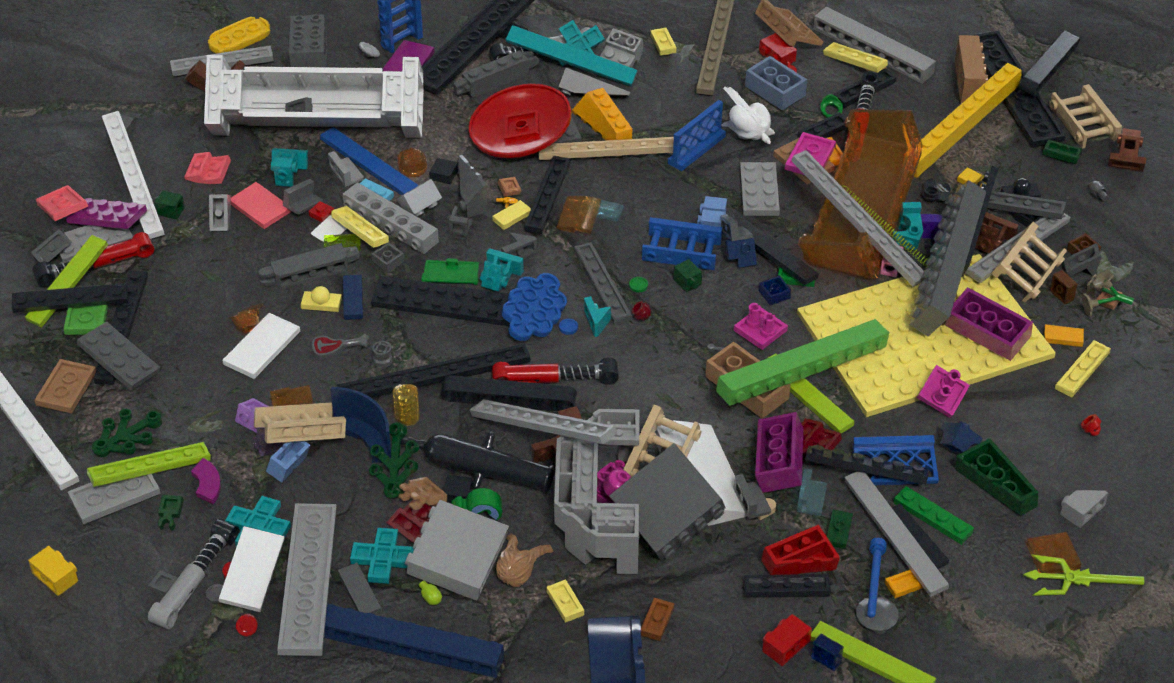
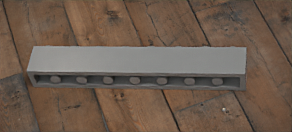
M825 7L815 15L814 30L850 48L887 59L888 67L922 84L934 74L935 60L828 7Z

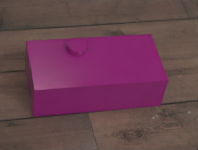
M967 287L954 302L950 317L946 320L945 326L1011 361L1032 336L1033 321Z
M797 412L758 419L755 477L762 492L801 486L803 426Z

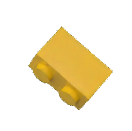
M47 546L28 560L32 574L57 596L78 582L76 566L72 562H67L58 550L54 551L50 546Z

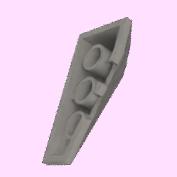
M569 68L565 69L559 84V88L562 89L561 92L571 95V93L586 94L589 91L604 88L607 94L611 96L630 95L629 91Z

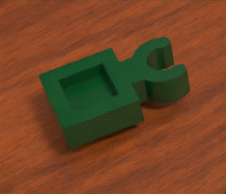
M162 495L158 514L161 517L158 521L160 530H163L166 523H169L170 530L175 529L174 518H180L184 501L182 496Z

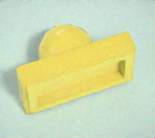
M318 286L312 292L304 291L301 309L339 312L342 295L329 293L326 287Z

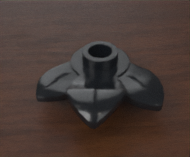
M930 178L923 184L922 197L929 202L937 200L945 202L950 194L953 195V193H950V183L937 184L934 179Z

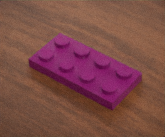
M86 198L88 207L66 216L67 223L128 229L147 211L146 204H138L136 202L125 203L122 201L115 202L105 199L94 200Z

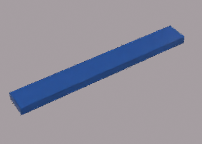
M334 127L320 135V140L343 156L348 157L356 165L401 196L419 186Z

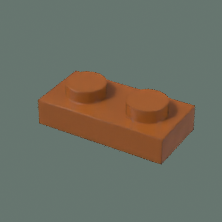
M654 598L641 627V636L661 641L673 613L674 603Z

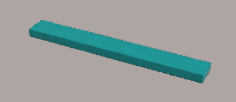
M513 25L506 38V42L630 87L637 75L638 70Z

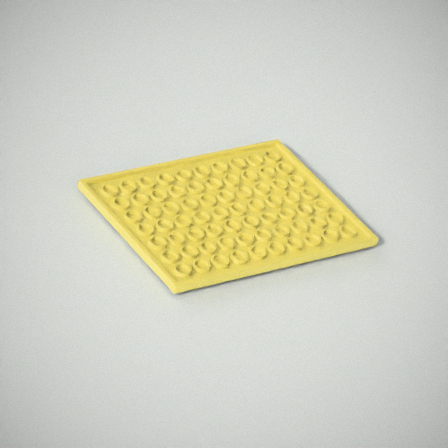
M980 254L972 256L970 266L982 259V256ZM966 272L961 277L955 301L968 287L1029 319L998 277L996 278L991 275L981 283L968 276ZM904 277L797 308V315L815 341L874 319L890 332L885 348L833 367L866 417L920 401L917 396L936 365L948 372L953 369L958 370L961 374L959 379L970 385L1055 358L1056 353L1034 324L1032 336L1011 361L945 326V322L930 336H926L909 325L912 318L910 314L916 305L914 301L920 292L918 290L920 284L913 287Z

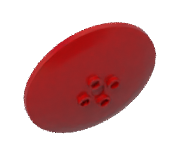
M522 84L503 89L488 97L475 109L469 122L471 140L479 150L495 157L515 158L534 154L552 145L567 130L572 115L570 103L562 92L547 85Z

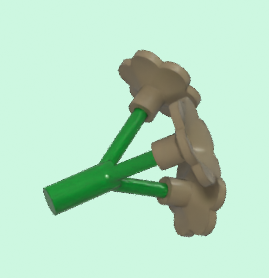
M1110 269L1098 275H1093L1087 284L1088 289L1086 293L1082 294V305L1085 314L1089 317L1092 316L1093 307H1097L1099 304L1118 300L1132 305L1134 298L1120 294L1115 290L1110 281L1114 277ZM1096 290L1114 297L1090 300L1089 295H1094Z

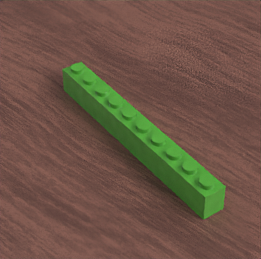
M876 319L721 375L718 377L716 392L729 406L740 403L807 376L881 350L886 347L890 332Z

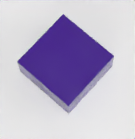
M921 214L922 238L934 239L939 230L937 226L943 217L941 214Z

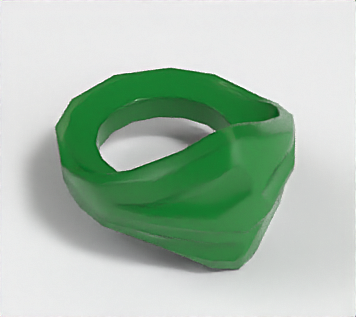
M829 94L823 98L820 110L824 117L833 116L825 111L828 105H834L838 109V113L842 114L843 105L836 96Z

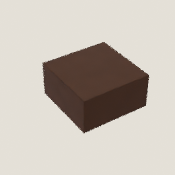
M1085 233L1069 241L1067 251L1073 255L1097 242Z
M1061 270L1053 274L1050 291L1062 303L1067 304L1074 301L1078 284Z

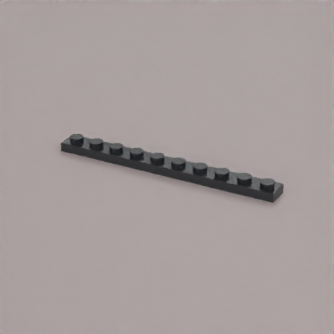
M524 343L337 384V387L356 390L369 397L442 382L446 376L465 377L492 371V366L497 362L519 365L531 362V358Z

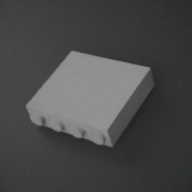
M439 500L437 506H432L430 510L429 522L425 521L422 526L421 538L417 537L414 542V552L409 553L406 558L405 564L408 565L406 574L477 601L506 540L509 526Z

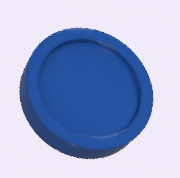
M564 319L559 323V330L566 335L574 334L578 330V323L574 319Z

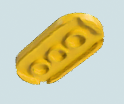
M255 17L242 19L212 33L208 40L209 48L214 53L243 49L265 39L270 34V24L261 17L259 19H255Z

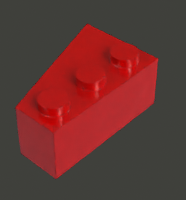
M819 524L765 547L761 558L770 575L836 570L840 560L838 553Z

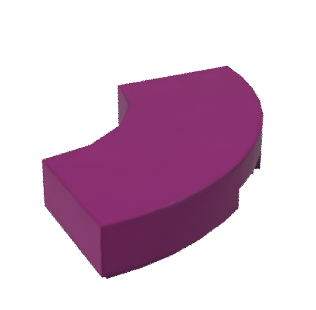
M202 458L191 471L192 476L199 482L196 496L214 504L221 490L220 476L215 466L205 458Z

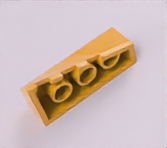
M604 88L587 92L572 109V113L575 116L579 115L585 124H590L592 130L602 134V138L606 141L632 139V127Z

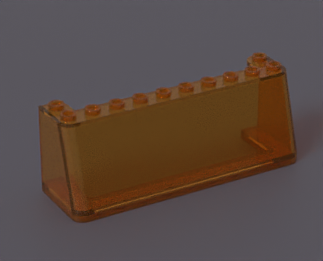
M851 109L848 117L845 119V125L848 127L850 136L848 142L845 143L843 155L840 156L838 168L835 169L834 179L841 186L850 188L847 191L850 196L855 193L852 198L857 195L854 199L857 203L862 200L859 205L864 202L861 207H864L866 212L872 208L868 214L870 215L874 211L871 217L874 216L873 219H876V222L882 217L878 224L884 220L881 226L884 225L883 230L885 231L884 228H886V231L890 233L897 225L902 202H905L922 154L923 145L912 110ZM825 196L824 205L819 211V218L814 224L812 235L804 233L799 238V247L804 254V260L810 265L867 279H877L881 270L883 255L871 244L868 233L859 232Z

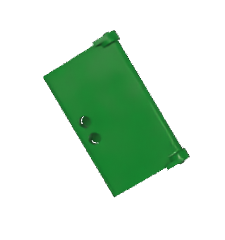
M450 258L446 259V261L426 260L421 281L478 285L479 262L458 261V259Z

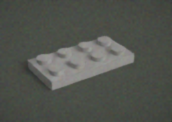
M740 162L743 216H779L776 162Z
M83 226L64 232L72 243L60 252L59 256L62 263H66L67 260L71 261L91 235L107 241L108 246L132 239L133 236L129 228Z
M152 474L93 487L92 483H88L68 491V496L83 524L161 494Z

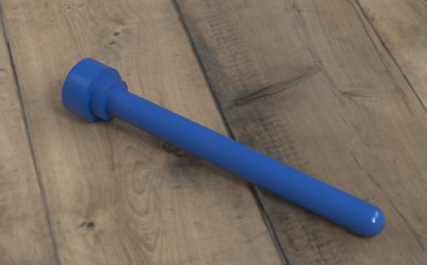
M873 538L870 541L869 550L873 555L867 615L870 618L876 615L881 556L886 552L887 547L886 541L882 538Z

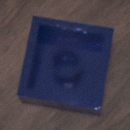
M780 275L759 283V292L770 306L791 298V289Z
M820 633L813 642L811 658L835 671L842 662L844 646Z

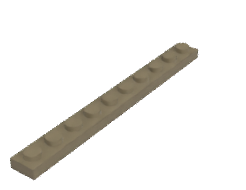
M717 0L696 93L714 94L735 0Z

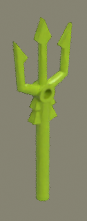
M1033 554L1031 556L1042 564L1045 562L1060 563L1064 574L1039 573L1037 570L1023 574L1032 580L1037 578L1064 580L1061 590H1047L1044 587L1032 596L1065 595L1071 583L1078 586L1082 584L1086 587H1089L1090 582L1144 585L1143 576L1090 574L1089 569L1073 571L1070 570L1066 561L1062 558Z

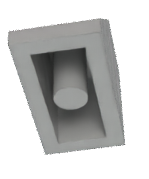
M209 195L210 231H228L231 216V195Z
M1076 490L1070 496H1065L1062 500L1060 515L1081 528L1105 506L1108 492Z

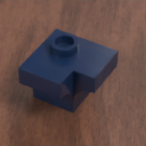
M754 237L737 241L726 240L727 258L729 260L736 259L738 267L757 265Z
M962 421L958 423L943 422L940 428L943 431L940 444L952 453H963L971 445L981 443L982 437L969 428L970 426Z

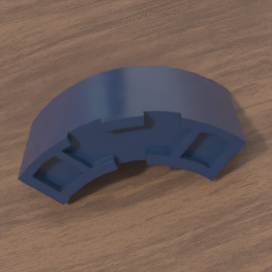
M332 387L334 417L344 416L346 418L345 435L356 439L360 438L364 441L369 451L373 445L378 444L384 448V452L391 458L389 423L381 406L372 398L359 391ZM371 455L372 463H383L379 458Z
M640 617L589 618L588 639L591 683H645L643 656L638 655V649L642 648Z

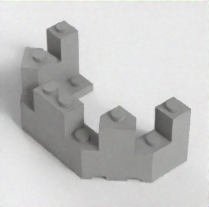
M598 409L588 421L615 426L617 433L610 438V441L605 444H599L567 436L557 438L554 497L555 525L565 532V548L585 565L595 557L617 558V574H638L639 504L597 503L598 446H619L618 460L623 462L628 461L634 446H639V410Z

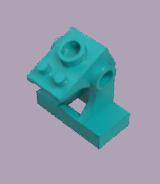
M273 148L271 171H274L275 185L293 187L294 173H297L298 169L308 168V150Z
M902 202L898 229L905 231H897L892 239L899 246L904 247L907 245L906 249L915 247L913 250H916L921 242L923 234L920 214L921 202ZM903 238H905V239L901 242V244H903L906 240H907V242H906L904 245H900V243H898V242H900Z
M489 248L486 253L487 261L485 260L484 270L480 276L481 286L495 291H500L503 287L505 288L512 274L521 276L524 272L523 258Z

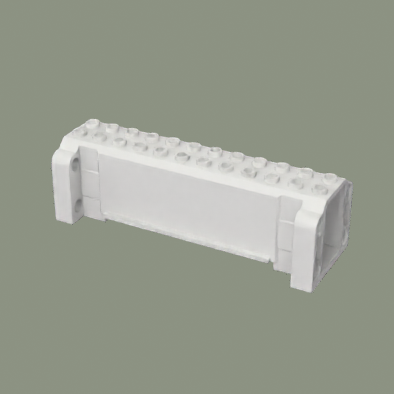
M207 55L204 124L210 133L216 136H229L231 124H246L248 126L314 127L401 126L405 138H421L424 94L423 69L419 57H403L402 72H382V68L245 67V70H231L223 55ZM308 97L312 98L313 107H327V112H285V103Z

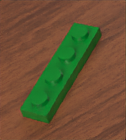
M907 486L894 498V504H901L907 512L961 545L974 531L973 526Z

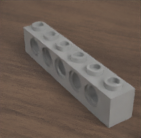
M358 182L343 193L344 206H348L374 226L398 238L413 249L425 254L439 242L437 228Z

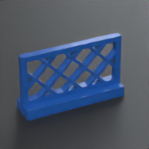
M716 101L674 134L673 155L668 158L669 165L683 171L726 137V131L721 129L722 101Z
M934 435L853 438L852 454H866L870 458L878 457L880 454H887L891 457L888 462L895 460L908 466L915 459L923 465L922 467L927 468L933 473V477H928L926 484H936L939 482L934 451ZM901 453H907L911 458L905 462L898 456ZM920 453H930V458L924 461L918 455ZM872 474L874 476L870 479L874 485L919 484L894 478H884Z

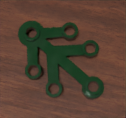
M127 408L122 409L119 412L120 423L116 435L109 438L110 433L115 428V423L112 418H105L102 421L103 431L101 437L92 444L93 453L98 457H106L110 452H123L130 455L136 451L135 443L151 444L153 442L151 432L145 431L141 435H134V433L145 427L152 429L160 427L162 425L161 414L154 410L149 411L145 419L127 428L128 422L132 419L131 410ZM120 441L125 442L123 445L116 444Z
M400 422L392 423L389 427V432L392 436L391 458L384 452V448L378 444L373 445L370 449L371 455L379 458L390 470L389 478L383 472L382 466L372 464L369 468V473L377 477L385 485L384 493L391 499L398 498L399 494H403L404 491L399 486L412 473L418 470V463L409 459L419 450V444L416 441L409 440L405 445L406 450L400 456V442L407 434V427ZM404 465L405 470L399 475V470Z

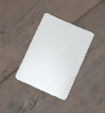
M330 215L311 234L319 240L331 244L347 228Z

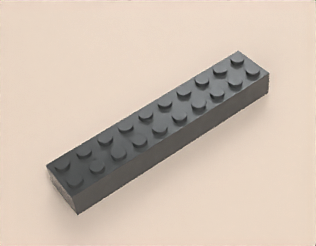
M970 180L964 185L960 184L953 195L950 194L945 201L946 207L941 214L943 216L942 220L937 226L939 230L934 237L935 243L930 249L931 256L926 262L927 269L922 275L924 279L918 288L920 292L914 301L916 305L910 314L912 318L909 325L926 336H930L950 317L986 195L984 189Z

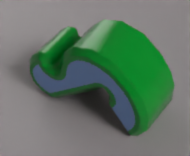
M474 489L468 494L466 499L458 496L452 500L453 505L476 514L487 511L496 521L502 517L501 496L491 489Z

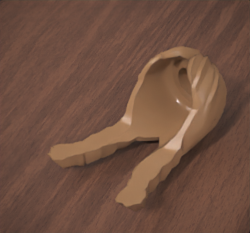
M511 533L506 537L508 540L506 549L499 556L496 574L503 583L519 587L531 576L536 559L540 555L553 552V549L549 544L534 547L529 551H519L517 549L518 540L516 534L513 535Z

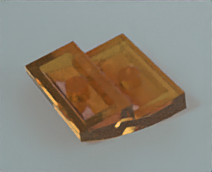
M567 196L557 229L572 233L575 230L591 233L601 205V199L587 196Z

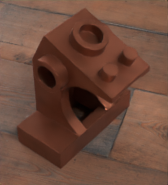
M1123 128L1122 134L1118 133L1117 144H1119V154L1110 153L1107 167L1144 171L1146 158L1138 157L1139 147H1142L1144 138L1140 137L1141 131Z
M986 212L975 248L991 253L1002 245L1004 239L1010 240L1017 235L1018 224ZM994 224L1002 226V230L994 227Z

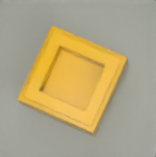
M968 167L957 177V181L963 185L968 180L977 184L982 179L981 174Z

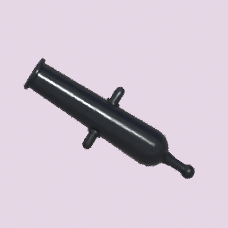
M493 432L487 434L485 444L482 445L446 434H435L427 440L411 438L406 434L400 442V445H406L409 440L416 441L419 444V449L424 451L427 460L434 465L472 473L475 476L472 484L473 490L480 488L483 478L489 477L541 489L546 494L549 492L554 479L555 465L553 464L546 466L495 450L492 447L495 438Z

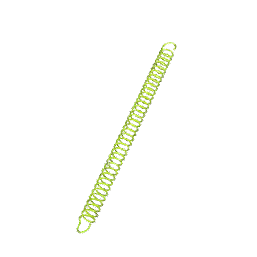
M893 229L890 233H888V234H890V236H892V238H893L894 234L891 235V233H892L895 229ZM903 238L898 243H900V245H904L907 242V240L903 244H901V242L905 239ZM919 251L915 255V259H918V261H920L921 263L922 259L919 260V258L922 256V254L918 258H916V256L920 253Z

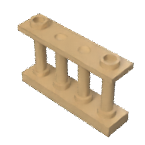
M1089 84L1083 86L1082 93L1079 96L1061 100L1056 92L1052 93L1051 101L1049 102L1050 109L1055 112L1074 137L1075 142L1082 149L1086 147L1087 138L1107 134L1113 141H1116L1118 133L1121 134L1122 125ZM1079 102L1085 104V107L1069 110L1066 107L1067 105ZM1086 113H1091L1094 116L1079 121L1074 117ZM1096 123L1102 126V128L1090 131L1083 129L1084 126Z
M1034 221L1022 232L991 272L996 278L1002 273L1004 275L1007 274L1027 291V295L1022 300L1024 302L1030 298H1036L1041 292L1039 290L1040 286L1054 267H1058L1064 261L1063 255L1067 251L1064 248L1056 254L1036 237L1035 231L1039 226ZM1027 241L1029 243L1032 242L1052 259L1049 265L1028 247ZM1023 252L1042 268L1044 272L1039 275L1020 258L1018 253ZM1010 263H1015L1036 281L1033 287L1012 269Z
M332 403L255 407L254 427H265L266 443L345 438L346 418L344 416L332 417Z
M654 405L639 435V446H634L623 470L633 477L639 472L638 467L641 462L650 463L656 457L649 455L646 451L649 444L652 445L654 443L666 449L673 444V442L656 436L655 431L661 425L688 436L683 447L677 445L687 457L694 441L697 442L701 436L702 431L700 430L699 423L694 422L692 428L686 427L665 418L662 408Z

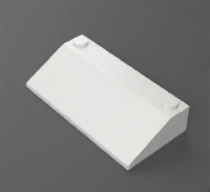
M674 420V422H677L689 428H692L694 424L691 422ZM699 423L700 430L702 431L701 436L697 442L694 441L687 458L721 497L726 507L724 514L717 520H711L708 526L747 517L734 491L735 475L712 426ZM663 425L658 426L655 431L656 436L682 447L688 437ZM657 445L660 454L666 450V448Z

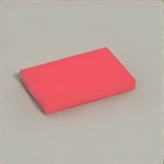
M257 182L231 197V205L263 229H266L292 212L283 206L281 199Z
M69 185L36 199L37 205L54 221L88 207L86 200Z

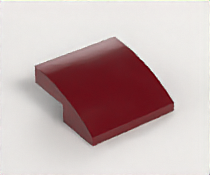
M805 418L801 423L803 426L804 457H806L808 446L819 445L824 447V449L833 450L842 440L840 432L824 429L823 422Z
M424 503L420 509L413 510L408 504L404 510L400 507L386 523L393 529H398L401 535L414 544L416 538H421L422 536L421 529L424 522H429L430 520L428 516L432 507Z

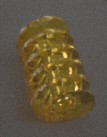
M412 384L396 386L393 389L395 418L404 425H414L420 418L417 387Z

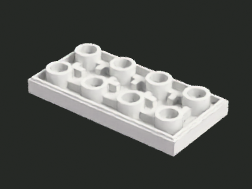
M268 313L223 359V365L255 379L300 332V327Z
M243 527L219 596V602L257 612L261 611L284 542V536Z

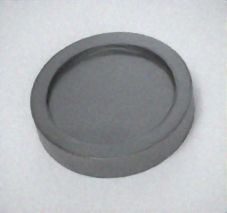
M214 584L206 590V598L209 602L214 604L221 603L219 602V596L223 585Z

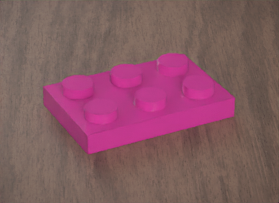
M803 132L785 164V170L803 174L791 160L794 155L805 150L824 168L836 147V141Z

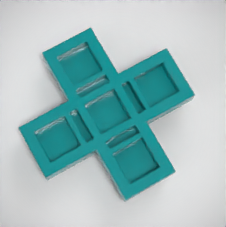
M573 20L559 28L567 42L565 43L566 45L594 54L592 48L605 41L596 25L583 33L580 32ZM559 61L562 67L566 65V63Z
M261 496L253 510L234 505L225 521L237 525L241 530L235 540V545H238L244 526L281 535L285 538L291 528V522L275 517L281 507V502Z
M377 528L374 544L353 543L350 557L351 564L370 565L368 582L389 584L392 567L408 568V565L405 564L406 558L415 549L410 546H397L398 529Z

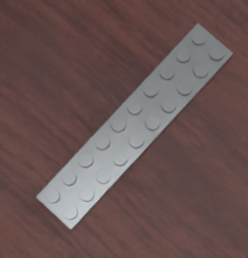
M295 503L277 648L278 655L322 656L337 511L336 504Z

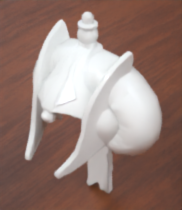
M724 87L723 89L737 105L731 108L729 113L730 120L724 122L722 126L732 129L741 139L758 140L762 138V141L770 144L771 141L768 136L773 135L775 132L770 128L771 116L767 108L761 103H753L748 106L744 99L738 95V92L731 87Z

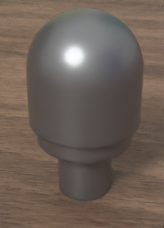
M1092 181L1089 184V191L1095 198H1101L1103 201L1109 198L1106 194L1107 190L1101 182Z

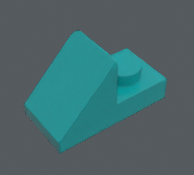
M591 296L584 298V313L594 337H597L611 320V307L599 309Z

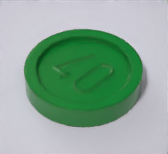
M635 277L630 280L629 287L634 292H644L648 288V281L642 277Z

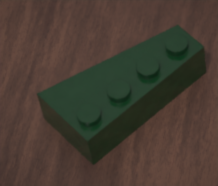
M990 438L956 456L957 472L1020 516L1038 507V491Z

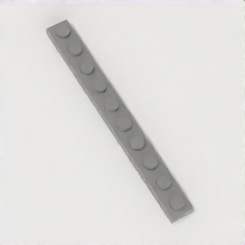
M807 150L793 156L791 161L913 287L923 282L924 278H922L924 271Z
M484 399L470 409L473 417L599 444L607 443L617 433L615 426Z

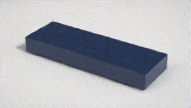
M362 274L343 276L344 320L363 319Z

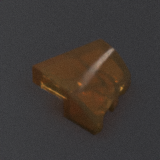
M310 385L294 389L287 387L270 391L273 406L314 404Z

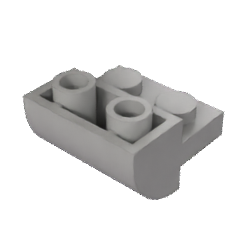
M613 28L605 41L606 47L600 57L632 68L635 62H639L642 55L643 39Z

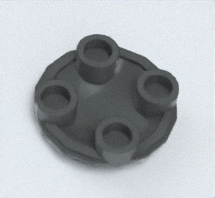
M877 596L876 615L870 618L867 615L869 597L865 598L856 608V621L864 627L873 630L876 634L886 633V630L896 624L899 618L898 609L890 600Z

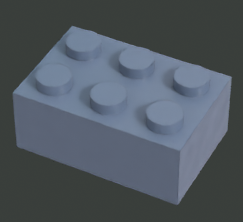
M769 56L746 70L745 86L779 109L784 110L806 96L807 79Z

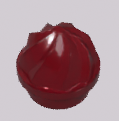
M640 301L633 306L632 313L634 318L644 321L650 317L651 309L647 303Z

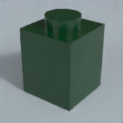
M164 190L156 197L154 202L159 216L176 220L185 208L183 195Z
M688 259L674 266L673 280L685 292H689L701 286L702 271Z

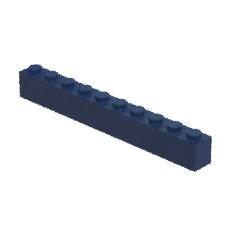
M330 603L327 604L324 638L497 678L504 659L503 644L495 641L481 640L473 636L468 637L455 632L442 631L434 627L416 625L412 622L407 623L390 617H381L373 613L355 611L352 608H342Z

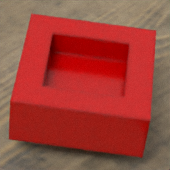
M320 201L309 210V216L323 222L332 215L331 211L334 208Z

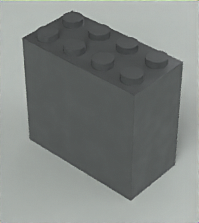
M675 443L609 495L614 503L639 504V534L661 561L670 559L676 553L675 550L678 547L687 545L695 533L703 532L708 527V523L713 519L717 520L726 509L721 497Z

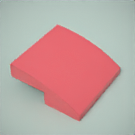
M210 152L194 154L185 174V179L203 184H222L231 159L229 155L212 157Z

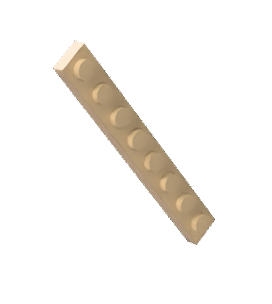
M674 137L554 143L539 151V160H552L553 156L587 158L622 155L636 156L639 154L654 155L657 153L671 154L673 153Z

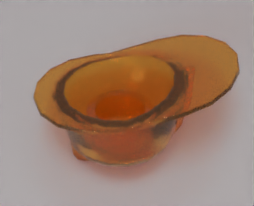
M410 147L398 154L399 169L405 176L418 177L426 172L427 161L422 151Z
M259 303L250 306L228 319H232L238 330H242L244 333L250 332L260 322L259 309L264 304Z

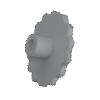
M360 42L359 48L362 49L366 57H379L380 53L373 45Z

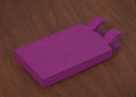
M403 40L384 66L383 71L402 72L403 57H419L421 66H423L433 56L435 48Z

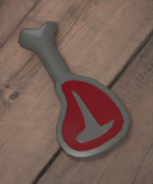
M363 334L359 338L348 340L332 339L324 335L317 336L312 341V351L318 360L331 359L339 355L347 347L363 346L367 348L369 346V335Z

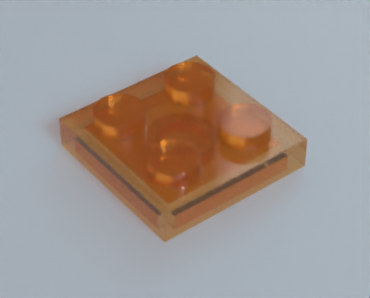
M1067 532L1027 539L1026 545L1030 554L1062 558L1066 561L1070 570L1081 568V561ZM1032 556L1039 573L1055 574L1063 572L1060 563L1045 562L1042 564Z

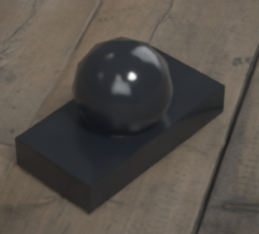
M1026 178L1017 179L1013 185L1001 186V192L1041 198L1037 183L1031 184Z

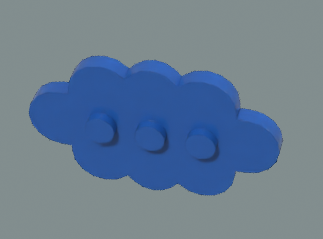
M542 273L536 279L526 276L518 280L516 288L510 291L508 301L503 305L501 313L503 318L510 323L508 331L514 339L526 341L532 335L538 337L548 336L553 325L559 322L561 311L565 309L567 299L558 290L560 282L553 274Z

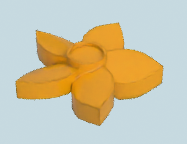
M501 197L496 198V202L505 203V208H507L509 203H517L518 199Z

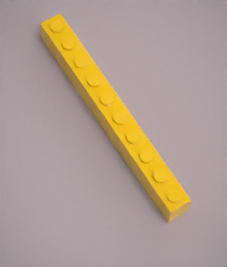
M1009 63L1004 65L904 154L903 171L918 178L1019 86L1022 70Z

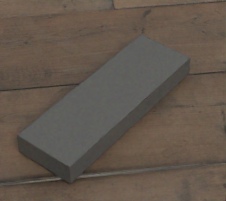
M358 563L339 569L338 575L356 610L375 615L382 613L381 606Z

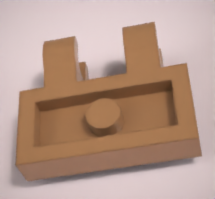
M427 477L409 480L408 484L403 483L399 486V488L405 491V493L399 494L400 499L403 501H407L410 498L416 500L414 503L409 504L413 510L420 509L424 503L435 506L439 500L447 502V494Z

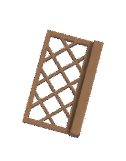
M768 0L760 1L755 14L788 45L794 46L796 41L822 46L823 41L790 10L774 7Z

